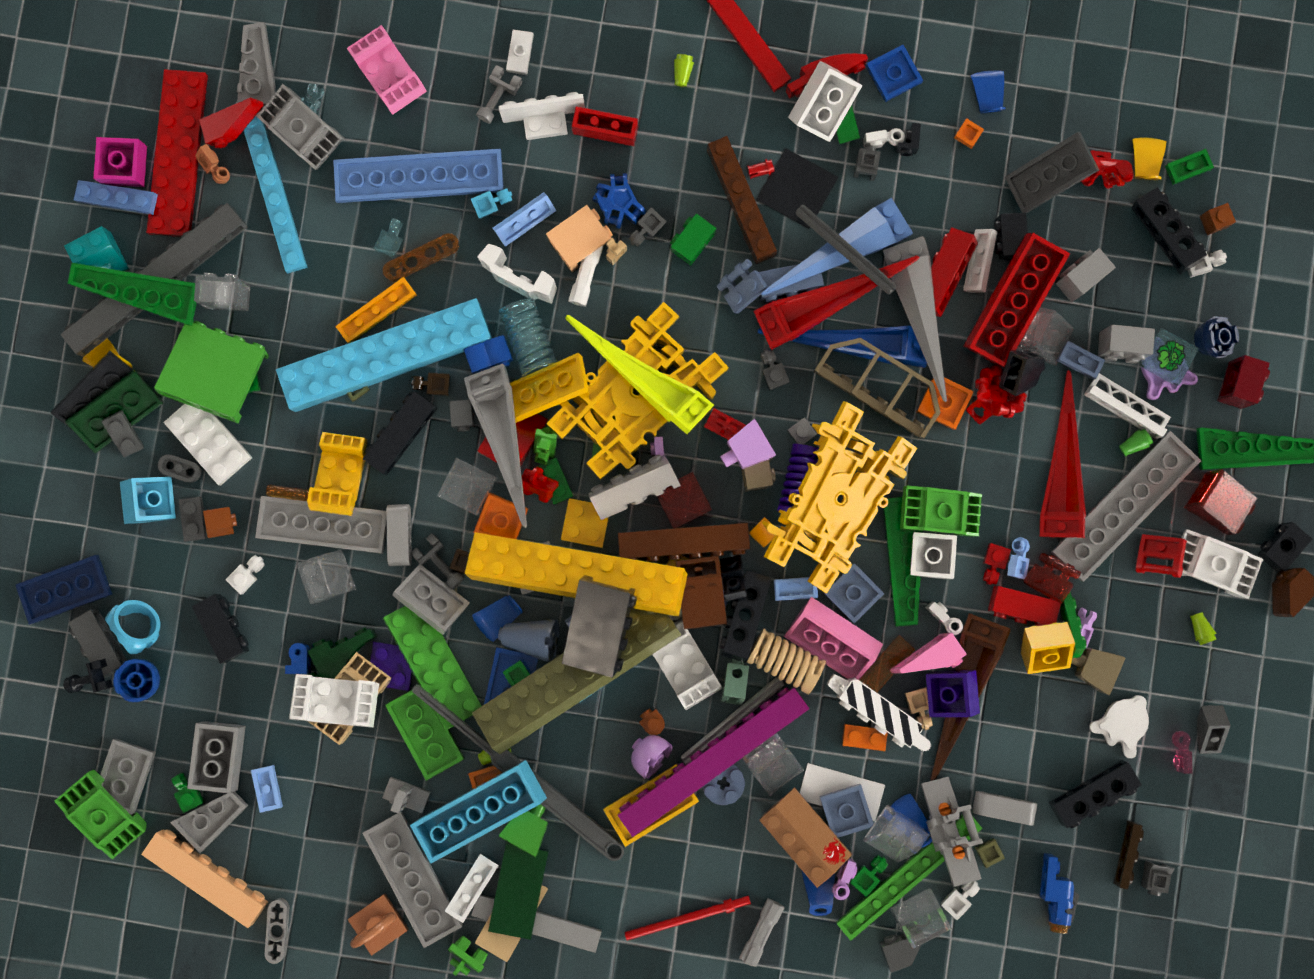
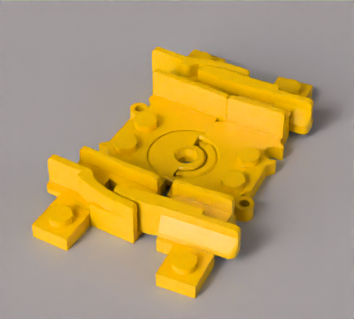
M665 302L647 318V321H644L640 316H636L630 323L631 328L635 332L627 340H621V344L625 346L624 351L648 366L661 370L663 374L673 364L677 370L670 375H665L691 388L697 385L707 398L712 400L716 390L711 384L729 369L722 359L714 352L700 365L693 359L686 363L682 356L684 348L666 333L679 318V315ZM657 342L665 346L661 349V353L653 348ZM608 361L598 369L597 377L593 372L586 374L589 391L573 399L579 407L577 409L574 408L568 401L560 403L559 405L562 408L547 423V426L558 434L561 439L577 425L596 445L598 444L602 450L586 464L600 480L619 463L626 469L634 467L636 459L631 454L636 452L640 445H647L644 435L651 433L656 437L657 431L668 422L641 394H633L634 387Z
M845 401L842 402L832 424L822 422L820 425L813 423L811 426L821 435L818 442L814 441L813 443L819 447L817 451L813 452V454L818 456V462L816 464L807 463L808 471L798 488L799 494L792 493L789 495V502L794 504V506L789 507L787 512L779 510L781 515L778 522L786 526L778 528L764 520L762 522L766 530L774 534L764 557L783 567L788 562L794 548L812 557L813 560L818 562V565L809 577L808 582L826 594L839 573L846 574L850 570L852 564L848 559L854 549L861 546L857 543L856 538L859 534L867 536L866 530L878 512L877 506L885 508L888 505V499L883 496L889 494L895 484L890 481L886 475L887 472H890L895 477L904 479L907 475L904 469L917 450L906 439L898 436L888 453L882 449L874 451L872 448L875 443L855 432L864 411ZM846 446H847V448H850V449L854 450L855 452L845 449ZM839 495L843 496L841 502H838L837 500Z

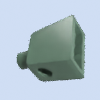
M732 659L731 663H727L721 696L722 703L743 704L746 697L749 666L744 665V662ZM733 674L739 675V678L733 677Z

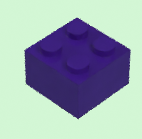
M976 670L934 671L926 674L929 717H972L980 714Z

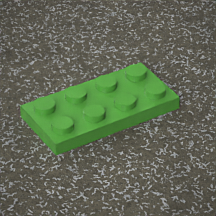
M412 690L385 705L426 781L465 759L450 730L444 731L433 709L415 695Z

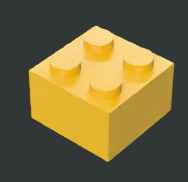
M1056 622L1050 625L1031 626L1024 629L1021 656L1027 674L1071 667L1075 641L1068 622Z

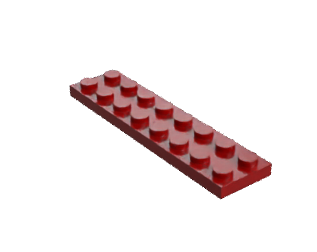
M164 69L151 192L158 194L154 214H148L146 233L149 235L181 237L185 232L192 229L199 163L195 155L201 145L202 129L199 120L204 117L208 75L205 72Z

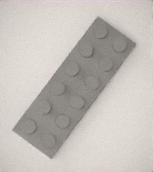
M261 496L255 538L383 554L387 529L386 511L354 507L352 516L311 511L307 501Z
M402 811L363 832L369 847L423 948L463 926L461 921L445 912L450 900Z

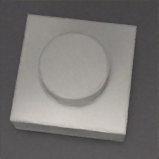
M805 417L787 430L794 441L802 445L817 435Z

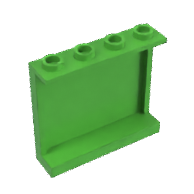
M194 321L192 326L184 324L154 389L162 396L238 424L242 417L239 411L264 358H269L265 347L255 342L249 344L245 342V339L233 335V337L225 335L226 333L218 328L213 330L206 328V325L199 321Z

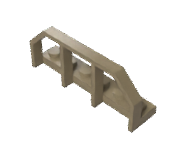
M862 338L831 344L814 370V373L920 439L926 437L941 413L933 382ZM860 343L876 354L854 386L851 384L852 379L844 374L841 377L833 373L835 369L826 364L825 361L833 349ZM879 356L908 373L890 404L879 396L877 399L869 395L871 391L861 386ZM912 376L929 387L934 414L926 427L916 419L913 422L907 419V414L898 408L892 409Z

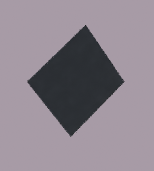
M786 148L757 200L810 229V226L796 215V210L801 205H805L817 215L838 177Z

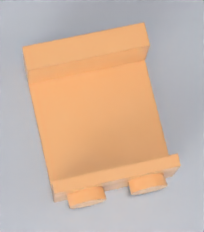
M588 205L546 233L548 241L571 272L578 268V262L603 246L613 236L607 225L602 226L598 221L601 218L594 208L590 210Z

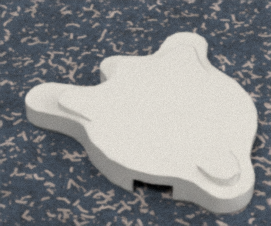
M1135 695L1130 699L1113 702L1107 708L1102 718L1089 724L1090 731L1103 734L1106 743L1110 746L1121 742L1124 756L1134 758L1137 752V742L1144 736L1149 725L1146 699Z

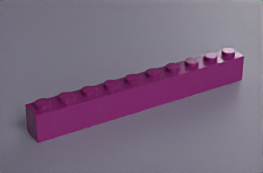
M785 687L777 693L778 698L773 702L769 699L760 705L761 710L755 715L751 712L742 718L744 723L738 727L734 724L725 731L726 736L720 740L716 737L707 744L708 749L703 752L698 750L692 754L690 762L685 765L680 763L674 767L672 775L667 778L664 775L656 780L654 788L651 790L646 788L636 795L638 799L632 804L628 801L619 807L620 812L617 816L631 836L637 835L809 710V707L797 690Z

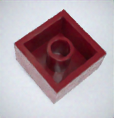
M1247 355L1229 361L1217 401L1240 409L1258 404L1264 395V390H1262L1264 382L1267 381L1270 375V370H1268L1270 363Z

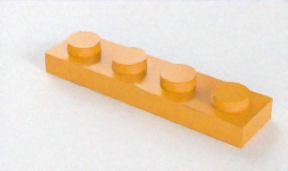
M402 277L335 327L346 342L351 343L413 299L417 294L407 280Z

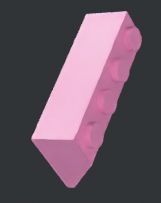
M813 597L807 601L784 635L785 638L803 648V650L809 651L812 656H818V660H826L825 664L847 679L854 677L859 680L876 661L883 646L881 642Z

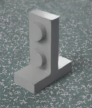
M390 777L382 798L389 800L393 804L390 811L398 814L406 807L423 813L431 792Z

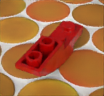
M857 53L839 54L811 62L801 67L800 78L787 85L786 93L790 99L794 96L800 97L820 61L845 75H849L853 72L854 74L861 72L865 68L868 57L866 54Z

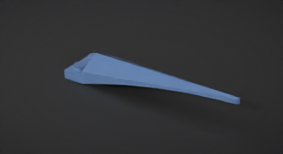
M892 198L873 207L839 233L845 241L863 256L894 246L913 234ZM827 242L764 290L761 296L850 261Z

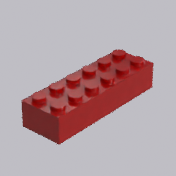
M1027 233L963 347L1000 367H1005L1009 352L1017 349L1070 253L1035 233Z

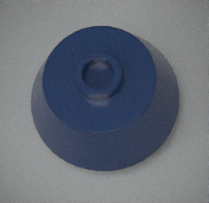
M1214 316L1195 331L1194 342L1196 348L1204 355L1219 359L1232 354L1235 343L1239 342L1237 326H1232L1227 317Z

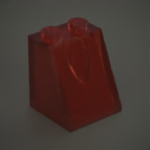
M1219 469L1205 473L1184 508L1226 535H1234L1243 529L1245 525L1243 521L1246 516L1254 511L1256 507L1254 503L1257 497L1227 472Z

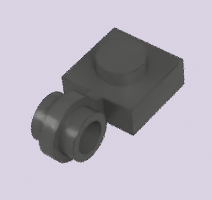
M651 207L636 223L642 230L640 232L636 230L628 238L631 240L630 243L638 247L646 239L644 236L645 232L652 238L667 221Z
M764 349L760 356L764 365L768 364L769 368L762 370L769 391L790 383L783 363L773 364L776 361L773 349Z

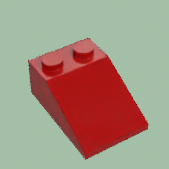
M539 414L516 423L520 466H522L534 445L536 430L543 429L548 422V419ZM485 437L477 451L497 463L489 442Z

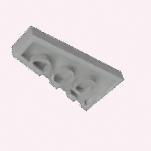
M264 22L243 25L242 57L239 65L240 78L237 85L238 99L236 103L251 97L262 101L265 106L276 92L267 28Z

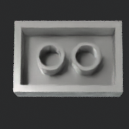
M208 721L195 724L187 789L232 793L238 790L246 726Z

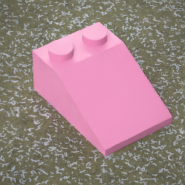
M942 633L892 667L890 672L908 673L948 668L950 666L954 668L963 662L962 658L967 654L953 633Z

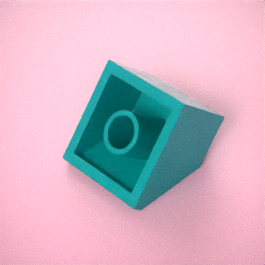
M102 226L64 245L72 263L119 271L129 269L112 233Z

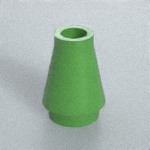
M1145 429L1137 430L1124 443L1119 445V448L1126 457L1129 454L1150 448L1149 445L1153 443V440Z

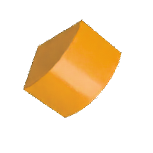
M765 517L749 532V535L763 548L774 537V534L768 532L762 524L763 520L770 523Z

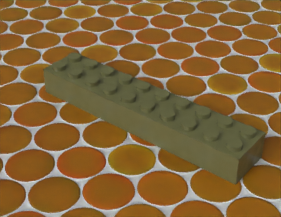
M631 609L630 617H632V624L630 629L626 630L625 638H628V643L625 651H622L621 659L624 660L621 671L617 672L613 678L562 664L563 653L472 712L491 748L498 754L503 753L680 637L681 633L670 616Z

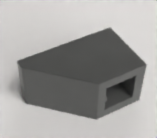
M920 928L906 929L904 934L899 936L895 934L883 938L884 941L879 942L890 972L909 967L913 964L925 938Z

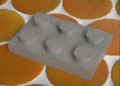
M420 564L392 595L442 635L470 604V602Z
M115 738L112 740L100 774L105 779L101 786L132 815L135 814L156 752Z

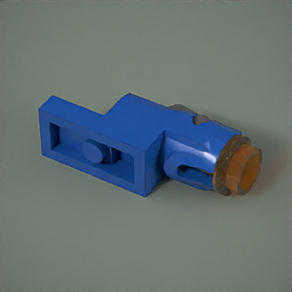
M1044 853L1040 897L1045 901H1050L1048 903V925H1050V931L1067 934L1075 916L1079 894L1074 891L1073 881L1056 876L1060 872L1058 858L1053 854Z

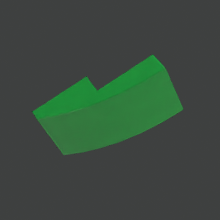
M852 105L836 131L840 144L860 138Z

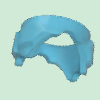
M138 600L124 601L122 604L114 606L105 618V621L110 626V630L117 636L118 642L130 654L141 653L145 648H150L159 637V616L145 602ZM132 613H141L148 616L151 626L148 637L138 639L126 634L119 624V615L126 616Z

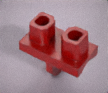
M714 408L704 428L729 440L746 425Z
M537 466L533 470L526 468L522 474L523 493L525 495L538 494L539 501L547 503L553 497V492L559 486V481L544 476L541 467Z

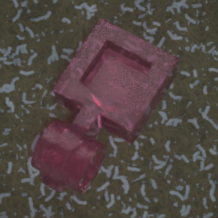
M1177 731L1172 736L1173 745L1179 748V750H1176V755L1173 758L1174 767L1180 773L1193 774L1192 752L1189 751L1190 736L1186 732ZM1181 736L1183 737L1182 743L1179 742Z

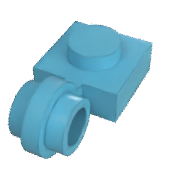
M508 188L497 192V197L493 198L491 191L471 198L479 219L499 211L496 205L497 202H500L501 205L511 202L512 192H509Z

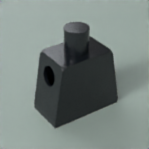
M1011 350L999 388L1014 396H1018L1038 384L1041 372L1045 370V359L1029 350Z

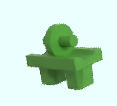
M550 427L537 429L535 433V462L547 465L549 457L554 459L556 454L558 434Z
M464 936L460 937L455 944L452 943L448 948L449 952L461 960L459 962L452 958L449 962L455 967L452 973L455 976L459 971L466 976L468 975L470 969L464 966L465 963L476 972H481L484 968L483 963L488 955L480 948L476 950L472 957L465 953L472 942Z

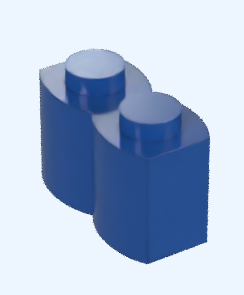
M504 335L464 349L473 374L502 363L508 367L510 366L509 362L514 361Z

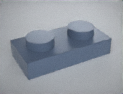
M1069 341L1065 342L1056 360L1093 380L1097 378L1105 362L1104 359Z

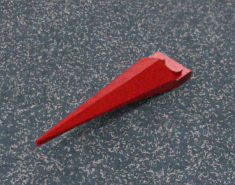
M913 256L879 270L888 278H891L919 260L920 257ZM865 274L828 286L772 301L753 312L769 347L774 349L790 340L793 341L878 285Z
M1070 370L1066 374L1054 451L1040 514V537L1085 538L1086 510L1072 374Z

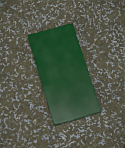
M134 369L68 418L65 423L96 454L113 441L102 424L104 418L122 410L133 426L162 405L163 400Z
M506 843L488 932L531 940L549 851L539 850L537 856L534 857L518 847Z

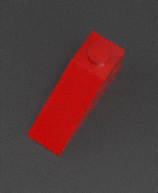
M250 97L200 119L205 144L215 146V148H224L228 143L235 141L263 108V102Z

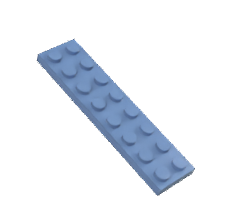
M501 149L333 160L335 200L337 203L482 194L488 191L497 193L504 189Z

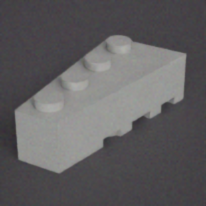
M656 455L648 460L649 463L643 466L640 464L629 470V473L623 476L622 474L616 475L610 479L611 482L605 485L598 484L594 486L588 495L600 519L603 520L626 510L629 503L638 505L644 502L650 494L659 496L671 485L674 489L681 486L665 455Z

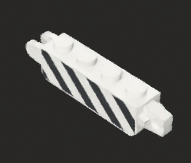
M836 674L830 677L827 685L841 699L840 705L849 711L851 708H854L858 711L856 716L866 723L869 720L876 724L874 728L883 735L888 732L894 736L892 741L900 747H903L905 744L911 748L914 745L921 751H929L931 743L920 734L922 732L921 723L858 679L853 677L846 680Z

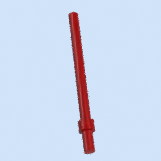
M749 895L735 900L730 898L724 900V903L627 931L625 932L626 940L628 941L722 912H734L736 908L751 904Z

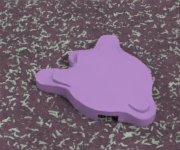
M1154 338L1153 355L1141 361V370L1148 382L1146 395L1149 400L1158 399L1164 387L1170 393H1175L1182 384L1194 385L1198 381L1197 375L1186 367L1185 360L1180 366L1178 365L1177 370L1172 372L1170 370L1167 371L1166 368H1160L1159 364L1161 362L1157 360L1159 355L1157 350L1161 345H1165V343L1159 338Z

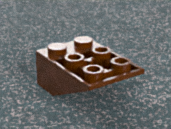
M719 556L676 561V567L684 568L688 574L681 604L684 629L727 624Z

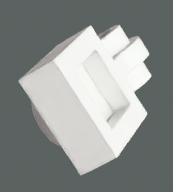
M898 128L892 129L890 132L882 130L865 133L863 144L864 146L880 148L888 141L891 145L897 146L898 143H903L905 134ZM893 135H897L899 139H894Z
M1218 250L1211 253L1210 257L1207 254L1201 263L1188 270L1190 278L1211 272L1213 270L1211 264L1214 267L1225 264L1226 253Z
M256 555L247 562L248 569L243 564H240L227 577L226 581L239 594H244L257 580L252 572L257 573L265 566L264 559Z
M930 602L925 607L945 626L948 633L957 635L962 631L963 624L961 620L950 618L946 614L948 612L947 608L942 603ZM953 622L957 624V628L955 630H952L951 624Z
M976 881L963 884L961 886L963 889L962 893L954 888L940 903L956 920L972 905L966 898L968 896H975L979 891L980 887Z

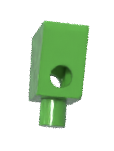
M540 804L510 820L499 837L536 857L548 822L541 819L546 808Z

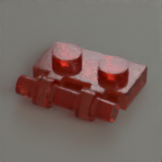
M1042 553L1039 560L1044 562L1045 565L1041 567L1035 564L1025 577L1024 584L1062 604L1073 588V583L1069 582L1068 579L1070 576L1078 579L1081 572L1076 570L1073 565L1059 561L1054 555L1049 556ZM1056 568L1061 571V575L1058 576L1052 573V569Z

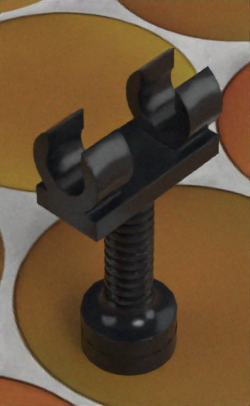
M106 658L87 663L86 667L89 675L83 677L72 675L67 677L63 683L64 689L68 693L78 692L83 688V685L89 683L92 685L93 693L113 687L112 680L105 681L102 668L107 667Z

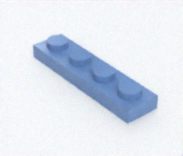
M78 180L74 201L153 215L158 194Z

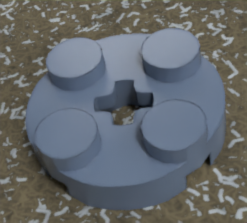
M733 764L702 788L705 796L713 803L728 805L735 803L742 795L745 780L742 772ZM723 777H726V781L729 782V786H725L724 789H721L720 785L717 784V781L722 780Z

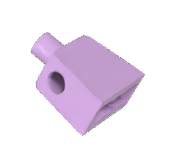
M754 419L727 441L730 451L721 455L720 458L726 468L738 462L741 469L772 459L776 454Z

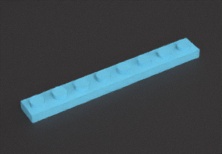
M255 116L244 129V134L285 272L291 273L308 267L266 126Z

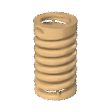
M763 628L751 648L747 663H755L756 667L761 669L767 660L763 670L768 673L776 661L771 675L777 676L783 665L778 676L779 680H784L792 666L785 682L791 684L798 672L793 682V687H801V691L809 695L821 676L826 660L818 661V656H811L809 651H803L801 647L796 648L795 644H789L788 640H782L780 636H775L774 633L768 632Z

